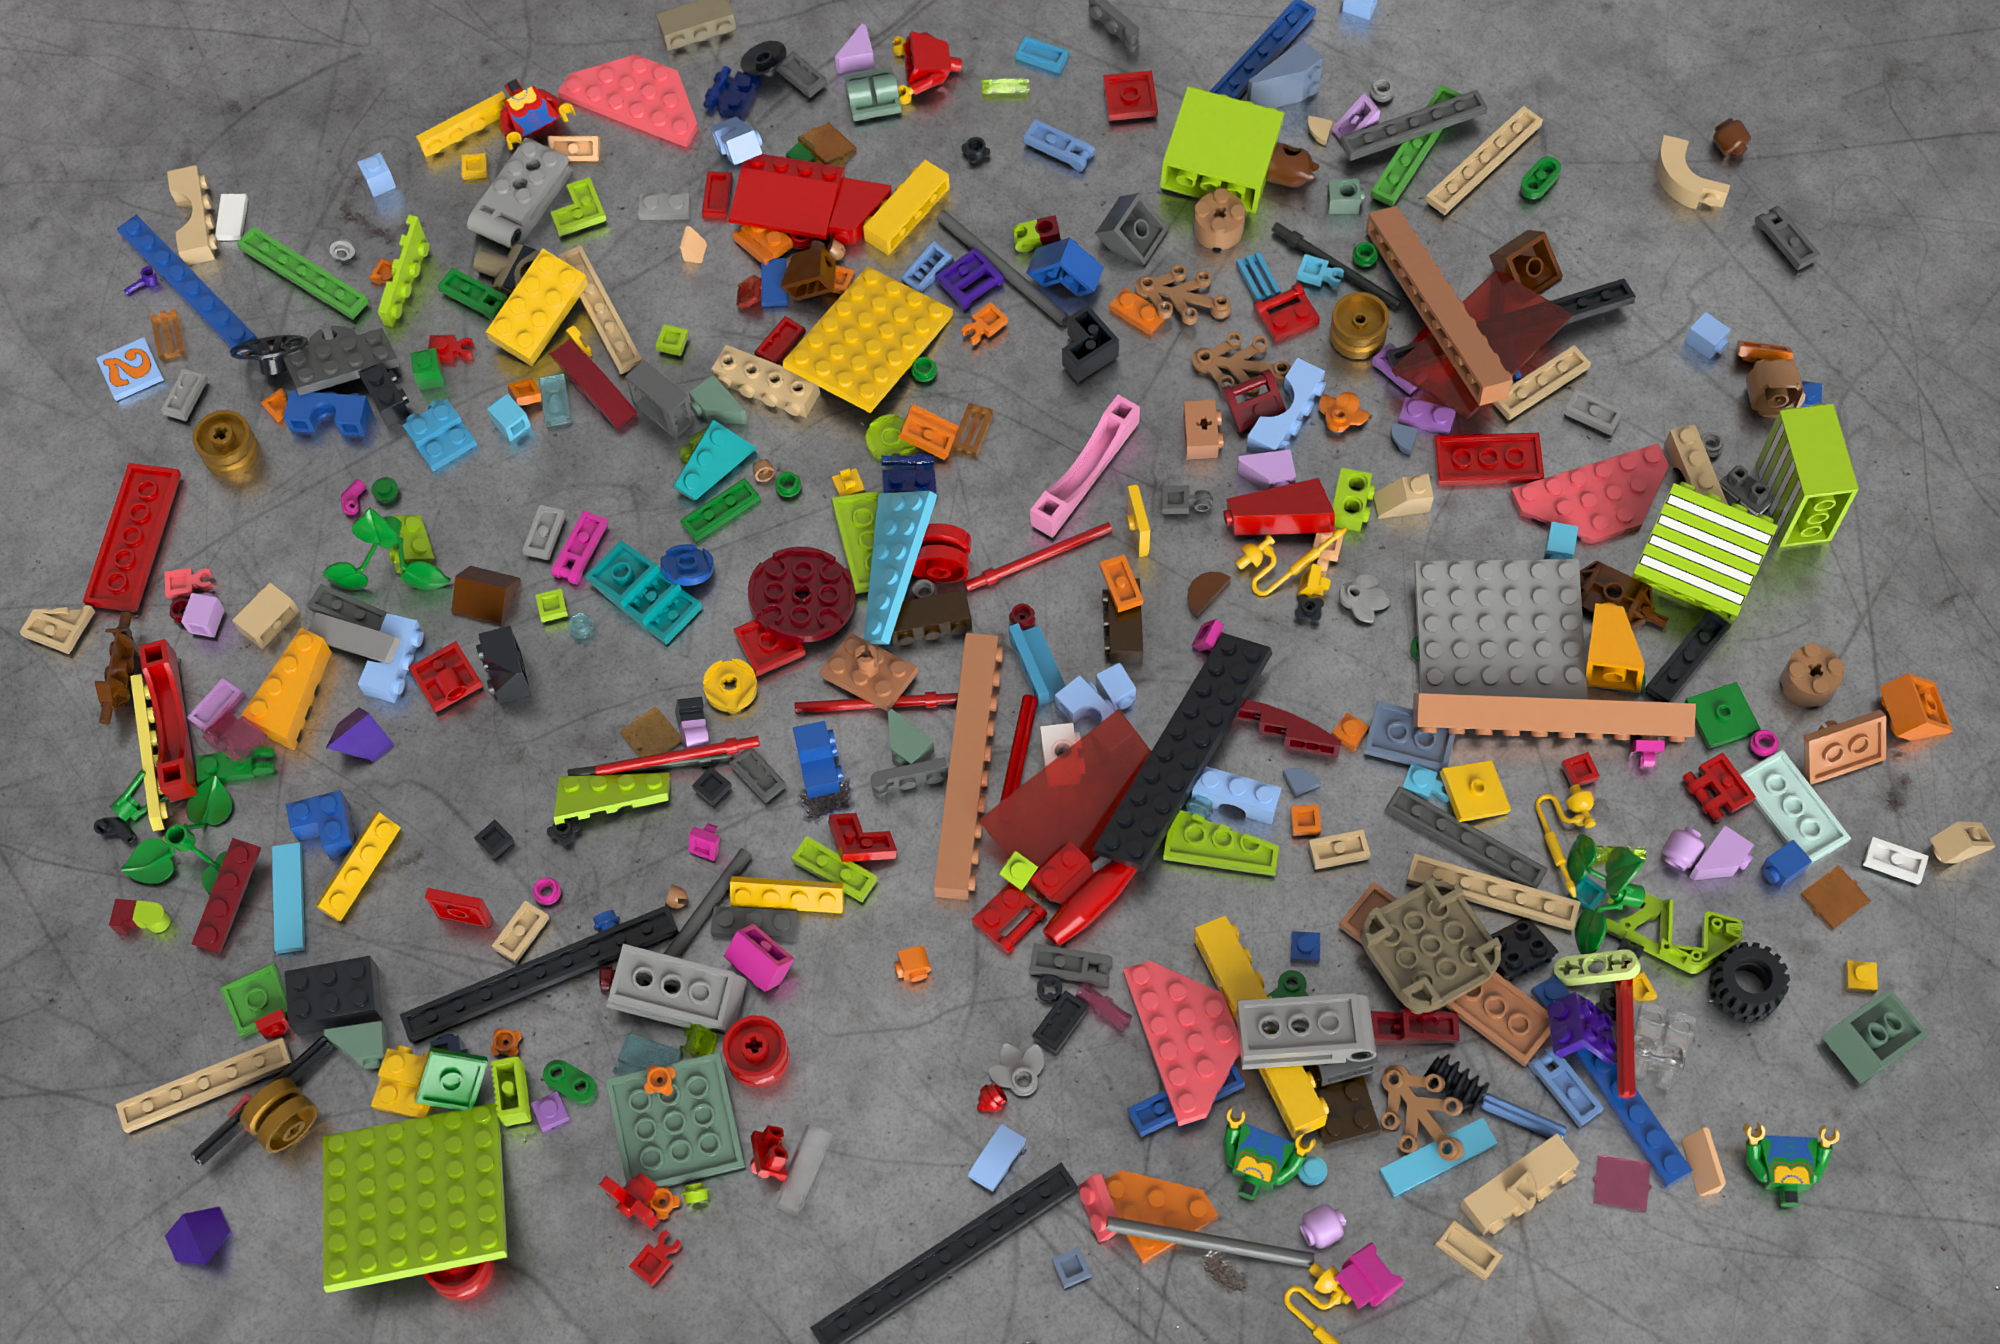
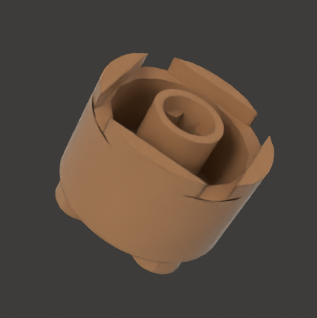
M1223 188L1216 189L1214 192L1201 197L1195 205L1194 235L1197 241L1206 248L1213 249V247L1221 248V250L1230 249L1238 244L1243 235L1246 212L1242 201Z
M1793 359L1759 360L1754 364V368L1746 377L1751 407L1753 411L1755 409L1758 415L1762 417H1777L1780 410L1788 407L1799 408L1805 400L1800 372Z
M1808 643L1791 655L1780 676V682H1782L1783 686L1782 691L1790 702L1799 707L1824 706L1833 698L1842 683L1845 665L1831 650L1816 643Z

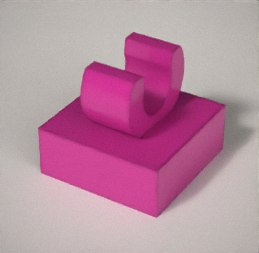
M1217 619L1203 623L1191 646L1199 652L1206 649L1211 652L1216 645L1217 639L1219 640L1222 633H1224L1221 632L1224 624Z
M1631 741V753H1641L1640 766H1655V753L1664 752L1665 741Z
M707 823L704 829L694 826L689 834V852L715 861L719 854L720 836L715 834L718 826Z

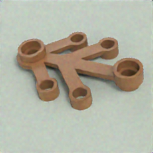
M1180 264L1174 265L1168 274L1157 278L1143 276L1135 282L1134 289L1137 295L1145 300H1150L1157 309V315L1161 318L1171 317L1174 305L1182 316L1183 323L1187 325L1195 324L1198 312L1195 308L1188 307L1185 302L1210 308L1211 315L1218 319H1223L1230 315L1231 302L1228 297L1218 295L1215 298L1190 293V291L1206 288L1210 285L1211 274L1207 271H1199L1195 279L1172 288L1165 285L1174 281H1184L1187 272L1185 266ZM1160 296L1168 297L1173 305L1168 301H1163Z
M1236 331L1230 332L1227 335L1226 341L1213 349L1200 348L1192 355V365L1201 373H1209L1217 382L1220 391L1221 388L1225 387L1222 384L1224 382H1229L1231 384L1229 385L1230 387L1234 386V379L1230 375H1224L1218 367L1227 368L1239 383L1250 379L1244 371L1261 373L1264 370L1270 369L1277 384H1284L1285 376L1291 368L1290 364L1286 361L1268 364L1247 360L1257 353L1266 351L1268 340L1263 335L1255 336L1251 345L1229 358L1220 357L1230 349H1238L1241 346L1242 335ZM1235 338L1238 342H1231L1230 340ZM1257 342H1261V343H1263L1264 345H1263V346H1258V345H1256V343H1257ZM1260 387L1245 392V394L1255 397L1259 394Z
M1397 1064L1387 1067L1382 1074V1084L1389 1092L1387 1112L1381 1117V1123L1384 1128L1396 1130L1400 1127L1401 1117L1398 1113L1401 1096L1407 1103L1405 1133L1399 1140V1148L1405 1153H1412L1418 1149L1417 1130L1418 1120H1420L1438 1143V1154L1446 1161L1459 1160L1464 1154L1463 1143L1457 1138L1448 1137L1428 1110L1443 1111L1448 1115L1457 1116L1463 1110L1462 1102L1454 1097H1448L1445 1100L1417 1097L1410 1088L1424 1087L1431 1092L1438 1093L1445 1087L1443 1077L1436 1074L1428 1076L1410 1075L1404 1066ZM1394 1074L1399 1076L1397 1084L1392 1083V1076ZM1437 1078L1439 1081V1085L1437 1088L1433 1089L1431 1086L1432 1079ZM1455 1101L1457 1104V1108L1455 1111L1451 1112L1449 1110V1104L1450 1102ZM1392 1115L1395 1118V1123L1389 1126L1387 1120ZM1410 1138L1413 1145L1408 1150L1405 1147V1142ZM1448 1143L1453 1147L1450 1154L1445 1152V1146Z

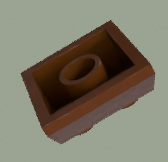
M1526 230L1489 255L1496 274L1505 277V285L1521 302H1526L1563 277L1547 235L1542 231Z

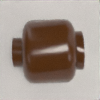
M1729 118L1715 128L1716 132L1713 135V140L1723 155L1729 156L1733 154L1734 157H1737L1748 150L1746 145L1750 142L1751 135L1742 121H1733L1732 118Z

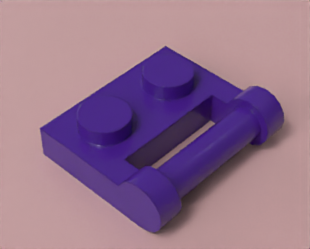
M976 247L936 274V281L956 300V303L962 310L967 309L972 301L992 287H998L1004 283L1001 273ZM984 274L989 276V278L966 294L961 291Z

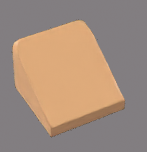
M686 226L680 244L682 258L684 261L701 263L707 243L694 229Z

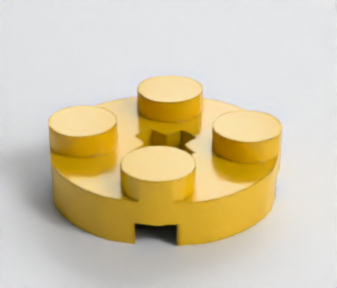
M731 658V661H717L704 674L703 690L706 699L711 706L720 711H727L730 714L738 713L741 709L747 707L757 694L758 682L754 670L743 660ZM733 680L736 681L734 689L726 690L724 684L726 681L729 683Z

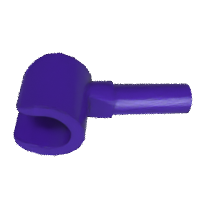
M146 266L142 268L140 272L142 278L124 289L126 295L144 285L148 287L156 285L157 276L156 273L153 274L152 267Z

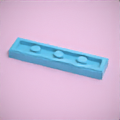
M300 843L272 846L274 951L277 954L305 950L302 845Z
M1484 1118L1447 1135L1448 1137L1457 1138L1463 1143L1464 1154L1457 1161L1442 1159L1438 1154V1143L1434 1141L1380 1168L1379 1173L1392 1196L1395 1197L1497 1146L1498 1142ZM1448 1143L1445 1146V1152L1450 1154L1453 1147Z

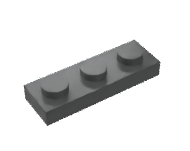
M323 584L319 585L307 604L309 610L315 613H321L380 631L385 616L388 613Z
M714 906L710 933L712 937L733 938L738 930L754 923L772 940L796 941L799 914L798 911Z

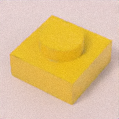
M1847 960L1845 963V991L1875 994L1878 990L1877 963Z

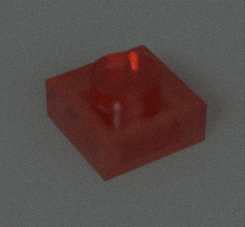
M752 275L738 284L736 306L746 309L760 300L762 278Z

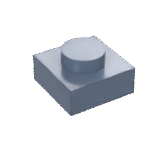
M1080 1247L1052 1258L1053 1265L1064 1289L1092 1277Z

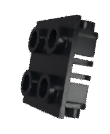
M1524 917L1491 934L1493 939L1498 937L1502 946L1501 961L1498 965L1502 969L1500 976L1510 982L1521 976L1522 971L1524 974L1530 973L1529 968L1534 971L1537 967L1550 963L1555 954L1559 953L1557 948L1529 918Z

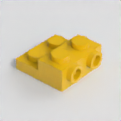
M397 1045L395 1050L387 1048L378 1073L380 1081L371 1107L375 1110L411 1119L425 1118L431 1115L433 1106L418 1104L414 1100L428 1052H424L423 1056L412 1054L413 1050L405 1046Z

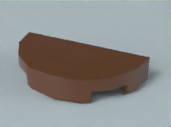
M1211 571L1195 578L1188 588L1187 601L1190 611L1198 617L1231 581V577L1222 572Z

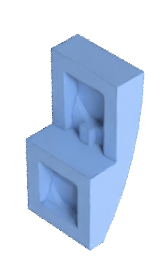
M1001 1124L973 1165L968 1177L993 1192L1008 1172L1010 1164L1025 1146L1026 1138Z

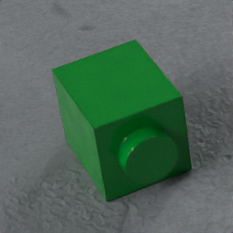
M436 348L410 353L413 375L419 390L445 386L443 367Z

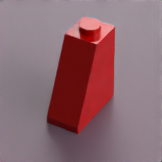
M843 177L829 224L831 240L835 239L841 244L856 245L864 236L863 226L865 221L870 216L873 217L879 210L882 202L888 200L893 195L892 185Z

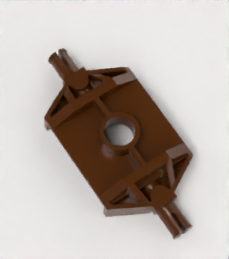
M1594 561L1580 570L1582 608L1594 613L1595 603H1613L1624 607L1632 631L1649 621L1664 629L1669 618L1654 612L1652 587L1599 561ZM1610 588L1619 591L1620 597L1612 598L1606 593V590Z
M129 612L120 613L117 628L105 630V632L112 633L115 637L109 648L111 658L109 666L105 668V681H95L98 699L101 703L99 723L105 725L111 724L113 710H117L119 707H126L130 699V676L134 674V661L139 654V648L132 637L130 629L132 614Z

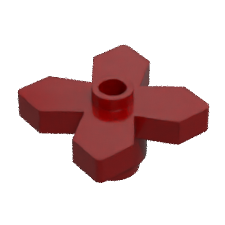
M639 1172L636 1177L632 1176L623 1188L607 1175L598 1184L606 1192V1195L617 1203L615 1208L627 1218L633 1215L649 1229L655 1230L660 1220L647 1207L656 1195L654 1191L658 1187L653 1181Z

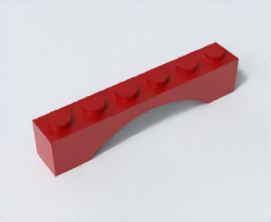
M166 639L139 645L142 671L150 693L157 726L158 760L156 767L160 790L170 802L196 796L198 791L176 652Z

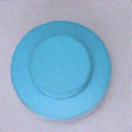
M1309 1155L1302 1164L1298 1176L1307 1185H1318L1326 1178L1327 1165L1320 1157Z

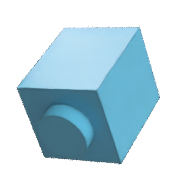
M508 394L496 399L487 408L492 423L510 442L531 427L527 414Z
M1551 522L1543 559H1572L1575 551L1578 526Z

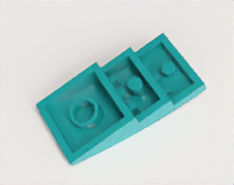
M622 540L584 576L589 583L620 610L666 645L703 608L701 602L682 590L680 585L666 580L656 563Z

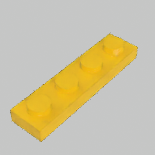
M503 91L417 135L416 139L425 158L499 120L500 110L503 108L504 101L507 100Z
M375 812L314 906L334 920L341 921L401 827L380 812Z
M732 876L730 880V906L842 913L844 908V883Z

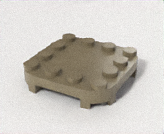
M1435 878L1425 880L1421 887L1380 909L1378 907L1373 909L1368 914L1360 933L1361 943L1365 952L1396 997L1414 1014L1437 1010L1486 983L1494 976L1501 961L1502 946L1498 937L1492 938L1462 896L1464 890L1457 883L1452 885L1445 881H1435Z

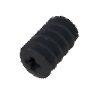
M1450 1054L1442 1058L1438 1055L1424 1076L1430 1074L1442 1076L1445 1081V1087L1441 1094L1446 1096L1453 1092L1452 1097L1459 1100L1462 1098L1463 1110L1472 1106V1114L1486 1095L1490 1083L1486 1082L1478 1086L1479 1075L1469 1079V1068L1459 1072V1061L1449 1065ZM1437 1078L1433 1079L1431 1085L1435 1089L1439 1085Z

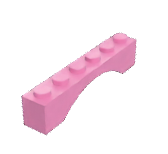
M1120 395L1115 397L1103 413L1094 433L1076 461L1054 485L1043 492L1031 508V526L1052 538L1055 536L1139 424L1140 406Z

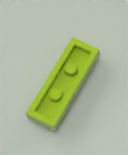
M808 836L803 839L791 857L793 863L826 882L844 883V892L862 903L877 882L876 875L853 862H841L838 853Z

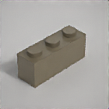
M698 0L656 13L658 27L667 51L736 30L734 14L728 0Z

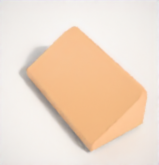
M549 136V148L567 155L569 161H599L600 137Z
M1705 1127L1682 1139L1687 1162L1692 1169L1691 1175L1696 1191L1700 1196L1720 1192L1726 1185L1708 1127Z

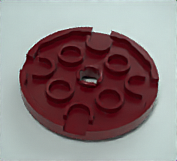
M790 547L774 552L772 557L763 563L760 562L756 566L748 584V604L757 623L770 634L791 642H814L835 634L847 623L855 606L856 590L849 570L838 563L835 556L812 547ZM803 590L809 595L800 600L795 595L797 591Z

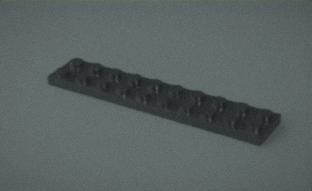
M1222 633L1093 847L1096 855L1143 872L1145 871L1272 656L1271 647Z

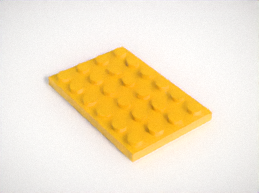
M867 266L783 360V368L871 413L953 317V309Z

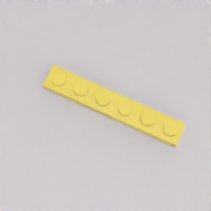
M142 674L130 677L142 769L146 772L144 784L148 815L152 830L158 831L164 829L163 819L168 818L166 802H161L160 795L163 792L160 790L157 778L156 764L158 754L154 755L153 748L158 746L156 730L151 731L150 725L155 723L153 707H148L147 700H151L147 684H144Z

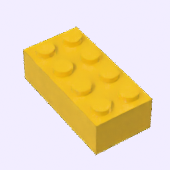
M542 248L486 330L489 341L532 367L587 287L586 275Z

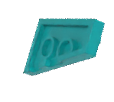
M712 420L672 488L695 501L756 450L757 447Z

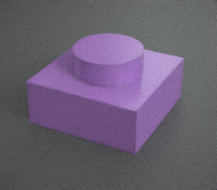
M558 1091L531 1103L543 1132L570 1120Z

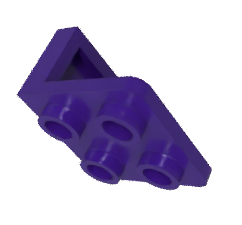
M1576 991L1547 1005L1553 1053L1556 1056L1562 1058L1586 1047L1609 1065L1617 1062L1615 1053L1617 1052V1046L1612 1034L1613 1021L1606 1012L1601 1011L1589 999H1585Z

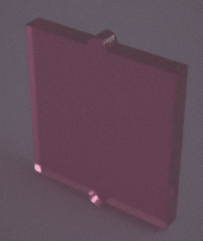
M1598 1154L1596 1175L1592 1178L1593 1182H1595L1593 1203L1646 1212L1648 1191L1652 1188L1649 1184L1651 1163Z

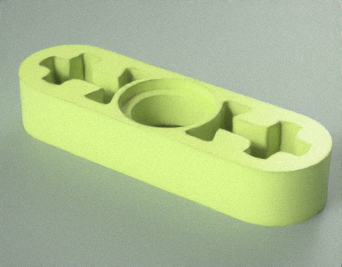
M1616 950L1562 957L1555 963L1554 973L1565 986L1632 979L1639 973L1641 966L1634 952L1630 950ZM1629 960L1630 963L1627 964V968L1622 969L1621 966L1625 964V961ZM1594 963H1604V969L1601 972H1590V967ZM1572 967L1573 970H1570L1569 975H1565L1564 973L1567 972L1568 968Z

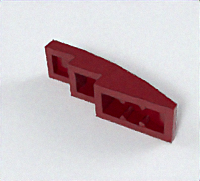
M571 339L550 353V356L582 395L585 394L598 412H602L616 430L637 415V411L616 386Z
M1246 699L1235 719L1258 722V733L1285 737V748L1336 757L1339 755L1341 740L1319 726L1282 709Z
M1402 1009L1399 1013L1371 1011L1375 1045H1424L1457 1043L1460 1041L1458 1013L1431 1011L1414 1014L1410 1009Z

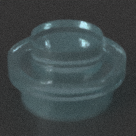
M577 613L569 620L568 630L572 637L586 639L593 634L595 623L588 614Z
M1194 795L1186 803V808L1192 815L1195 813L1209 818L1213 814V803L1206 797Z

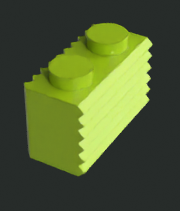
M517 1056L492 1061L490 1065L493 1073L491 1075L493 1077L492 1082L494 1083L493 1088L495 1089L493 1093L496 1095L494 1099L496 1100L497 1117L505 1126L530 1122L531 1114L525 1066Z

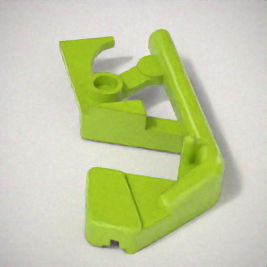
M1645 892V900L1643 902L1645 906L1629 917L1622 918L1619 923L1606 918L1607 933L1621 940L1623 937H1626L1631 944L1644 946L1643 951L1691 974H1697L1717 961L1725 951L1727 952L1731 946L1736 945L1738 947L1743 939V924L1741 920L1707 911L1702 919V948L1672 944L1673 899L1670 898L1663 901ZM1609 897L1607 903L1612 904L1614 900ZM1660 915L1659 943L1635 932L1636 927L1648 920L1655 921Z

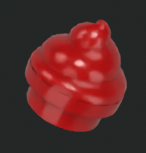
M996 1083L985 1084L980 1089L977 1109L983 1112L1000 1111L1004 1107L1003 1104L1007 1101V1097Z

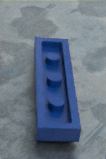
M1234 1063L1223 1087L1213 1102L1245 1087V1082ZM1165 1090L1127 1108V1113L1140 1137L1176 1121Z

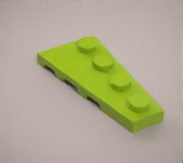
M409 214L406 220V224L410 226L407 235H402L399 245L402 246L400 258H394L392 264L393 281H387L378 309V314L384 326L393 327L396 319L400 318L403 309L402 305L411 294L413 280L420 273V264L423 257H426L429 252V242H427L418 216Z
M883 490L833 497L831 499V506L847 568L851 574L856 594L869 592L878 494L883 493Z
M669 773L559 776L553 817L555 825L565 823L564 819L576 816H578L579 820L589 818L590 813L604 810H606L607 814L617 812L622 806L631 805L632 808L668 801L670 775Z
M1180 810L1167 832L1163 860L1275 876L1279 846L1247 833L1241 834L1233 831L1231 827L1224 824H1215L1205 820V817L1195 813L1192 815Z

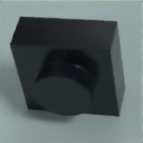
M711 766L692 785L693 790L712 806L732 787L731 782Z
M493 820L474 837L475 841L493 860L515 842L513 837L496 820Z

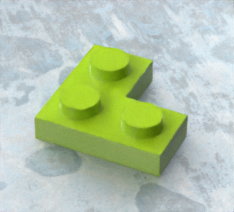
M590 177L566 184L573 204L550 212L559 237L607 221Z

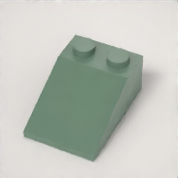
M1889 988L1842 1020L1822 1038L1847 1067L1849 1072L1862 1084L1929 1034Z

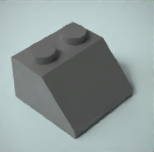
M1139 193L1118 198L1095 234L1110 251L1137 264L1145 265L1169 227Z

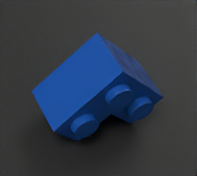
M1067 238L1036 248L1026 273L1042 287L1061 283L1075 296L1079 297L1095 291L1104 267L1092 255H1089L1076 241Z
M825 721L792 727L808 799L840 792L839 782L844 781L841 765L835 766L833 757H838L833 729L827 730Z
M341 790L286 804L289 827L298 841L320 836L322 847L330 859L348 855L356 840L349 802Z

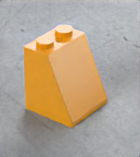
M1595 603L1586 670L1587 687L1641 693L1645 663L1624 607L1613 603Z

